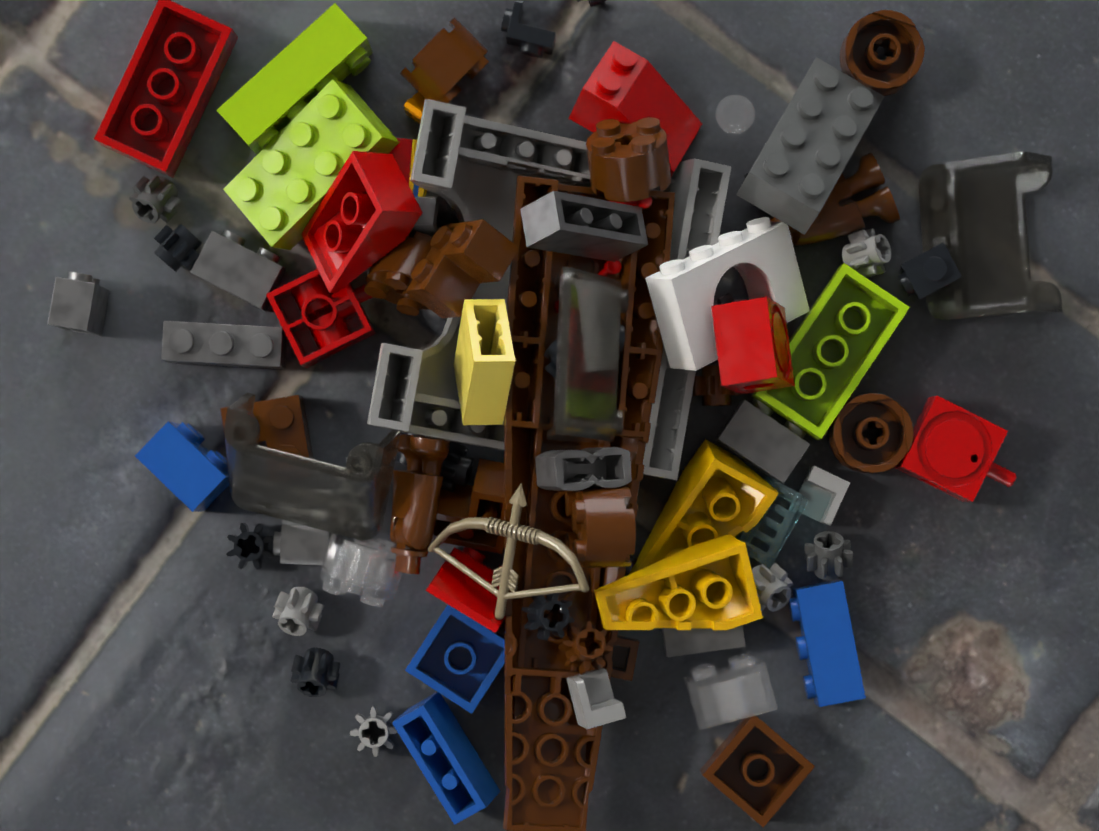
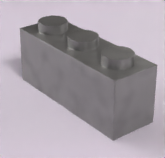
M552 191L520 209L526 246L528 248L615 262L648 245L641 207Z
M164 321L161 360L167 363L285 369L287 336L282 327Z

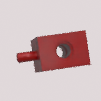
M318 269L266 294L301 366L308 368L376 334L361 304L373 298L365 293L364 288L366 284L354 289L350 282L337 293H329Z
M768 297L711 306L722 387L738 394H747L795 386L785 307Z
M938 395L927 399L913 427L912 445L901 462L894 467L962 502L974 501L986 476L1007 487H1011L1017 478L1016 473L993 462L1008 431Z

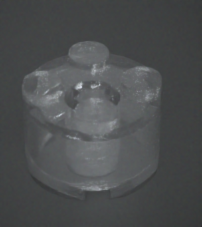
M333 530L319 576L324 581L322 589L328 593L344 596L346 591L361 595V602L377 607H383L384 601L395 599L403 574L402 572L395 571L396 553L391 552V547H395L396 544L359 532H353L352 539L342 537L343 530Z

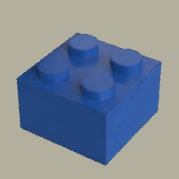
M168 421L135 457L192 512H203L236 479L230 472L234 466L218 450L213 451L211 449L208 451L201 444L205 437L190 423L185 424L181 422L179 424Z
M447 604L405 671L472 714L505 664V636L498 632H492Z

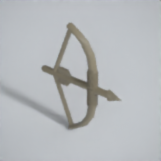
M522 483L509 500V503L513 504L510 522L493 517H468L451 523L428 547L429 552L437 553L497 597L495 617L498 620L503 619L505 616L508 599L578 590L585 593L589 591V585L576 555L561 540L542 532L541 529L520 524L522 507L527 506ZM466 529L485 530L487 533L507 537L503 566L493 571L492 585L441 549L439 546L451 534ZM517 540L534 545L541 544L556 551L571 565L578 584L516 591L519 575L512 568Z

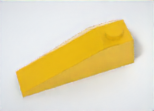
M705 439L683 470L629 574L693 545L727 534L736 537L743 530L747 533L761 520L778 496V491L737 456Z
M729 534L693 545L594 590L603 628L606 630H653L654 628L729 630L763 618L746 543Z

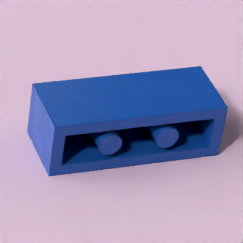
M834 580L793 588L794 597L790 598L788 606L792 622L799 621L801 636L795 637L800 661L806 660L809 675L803 676L807 699L814 698V703L818 707L865 699L866 696L843 581Z
M439 692L409 707L392 722L454 825L486 808L501 792Z

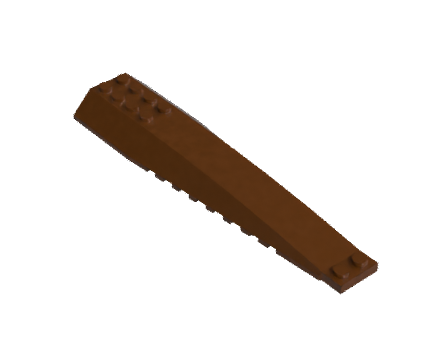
M517 176L512 242L519 247V250L510 263L507 315L515 365L504 416V520L510 522L513 504H510L509 500L522 483L527 506L522 507L520 524L541 529L542 532L561 540L565 544L566 532H572L571 516H567L565 512L566 492L574 491L545 490L537 486L535 457L546 451L582 450L594 447H618L628 450L630 452L632 481L626 485L629 487L632 497H626L624 500L626 509L634 508L636 520L638 504H636L645 466L643 465L645 446L649 441L651 429L649 421L652 404H655L663 354V340L645 278L659 272V266L670 261L675 193L649 190L653 201L652 205L647 209H642L648 245L619 259L622 266L619 273L605 277L573 302L566 314H558L554 310V303L558 299H566L603 270L607 260L528 248L526 246L520 209L552 191L605 201L609 200L604 198V192L598 190L596 195L592 188L562 185L558 184L559 180ZM595 312L614 314V323L623 324L625 342L620 354H613L612 361L604 362L603 371L607 374L616 373L617 376L611 381L612 388L618 393L617 395L604 398L606 408L598 409L594 401H592L588 409L581 410V400L577 397L568 398L567 396L573 391V383L569 382L566 379L567 377L562 382H557L544 369L550 361L543 354L563 333L570 339L578 334L580 323L582 321H590V314H595ZM594 362V363L591 365L590 370L593 369V366H594V364H595L596 362ZM596 379L590 380L591 382L585 385L588 392L594 391V388L598 386ZM504 537V554H505V548H506L507 537ZM517 540L512 568L519 575L516 591L578 584L571 565L556 551L541 544L534 545ZM626 567L584 568L582 570L589 585V591L586 593L581 590L559 593L558 601H572V605L568 608L569 617L575 619L574 623H567L563 628L565 635L563 638L556 637L550 631L547 641L541 640L537 637L538 629L528 630L524 628L528 618L527 613L521 609L522 607H529L534 601L532 596L507 600L505 611L506 797L503 828L507 831H586L589 793L593 790L603 725L591 729L578 725L566 678L580 674L579 667L572 664L570 666L564 665L567 660L566 651L560 650L559 645L564 641H571L566 631L572 626L577 627L581 632L583 625L591 621L593 629L599 632L605 630L594 590L625 577ZM545 610L543 617L551 620L553 612ZM606 630L607 633L604 636L606 645L613 647L614 642L617 641L618 630ZM581 642L580 646L585 647V642ZM586 649L588 655L592 653L591 650ZM613 650L608 655L601 656L606 664L602 668L607 670L609 680L611 679L613 666L611 661ZM590 664V668L588 671L595 670V668Z

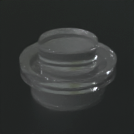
M741 95L725 97L720 101L716 109V121L719 127L730 134H740L747 131L755 118V110L752 103Z

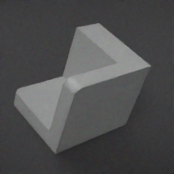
M810 466L792 505V509L824 525L830 526L850 482L816 466Z
M601 668L599 671L595 669L586 672L584 675L577 674L566 678L578 725L591 729L626 718L623 702L614 699L606 669Z

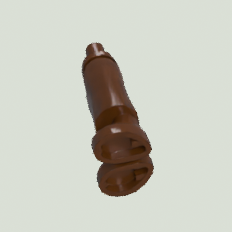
M868 153L860 158L859 168L855 174L845 179L843 174L840 175L820 213L805 235L788 225L793 247L838 238L864 229L863 218L868 216H879L885 223L889 224L900 220L898 209L888 186L862 200L853 201L852 197L854 194L885 184L883 173L872 153ZM773 216L770 219V222H782Z
M388 433L387 444L393 450L404 454L407 463V470H393L390 539L393 544L397 545L396 547H391V552L396 553L395 571L418 575L421 557H427L428 547L433 538L444 480L441 472L444 460L449 452L450 440Z

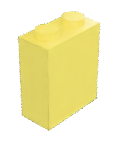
M464 299L454 358V371L462 424L503 425L515 365L505 299Z

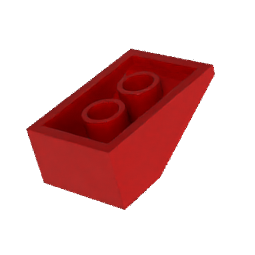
M613 41L582 88L568 119L594 133L597 131L596 124L607 119H615L620 123L632 124L647 117L657 118L660 120V127L667 135L670 173L672 177L703 124L647 59Z
M352 151L301 235L329 293H337L401 244L423 212L393 154Z
M458 547L453 548L450 553L452 557L492 585L494 569L482 563L486 557L485 555L473 548L464 547L463 550ZM445 560L426 591L496 633L504 618L498 620L495 617L497 597Z

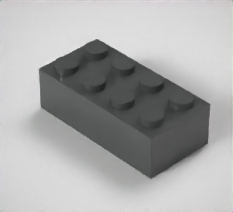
M816 57L736 195L805 235L820 213L885 96L866 87L854 78Z

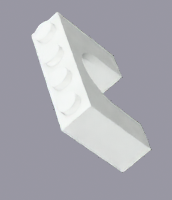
M769 217L751 220L746 223V229L722 234L718 237V243L696 247L689 251V257L683 260L676 259L665 262L659 266V272L645 278L670 368L697 371L718 360L711 306L714 305V295L721 277L732 266L742 276L749 299L768 297L785 307L787 323L810 311L787 224L783 222H770Z

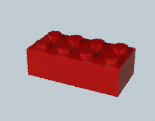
M158 0L94 140L107 149L174 178L238 40L234 30L171 0Z

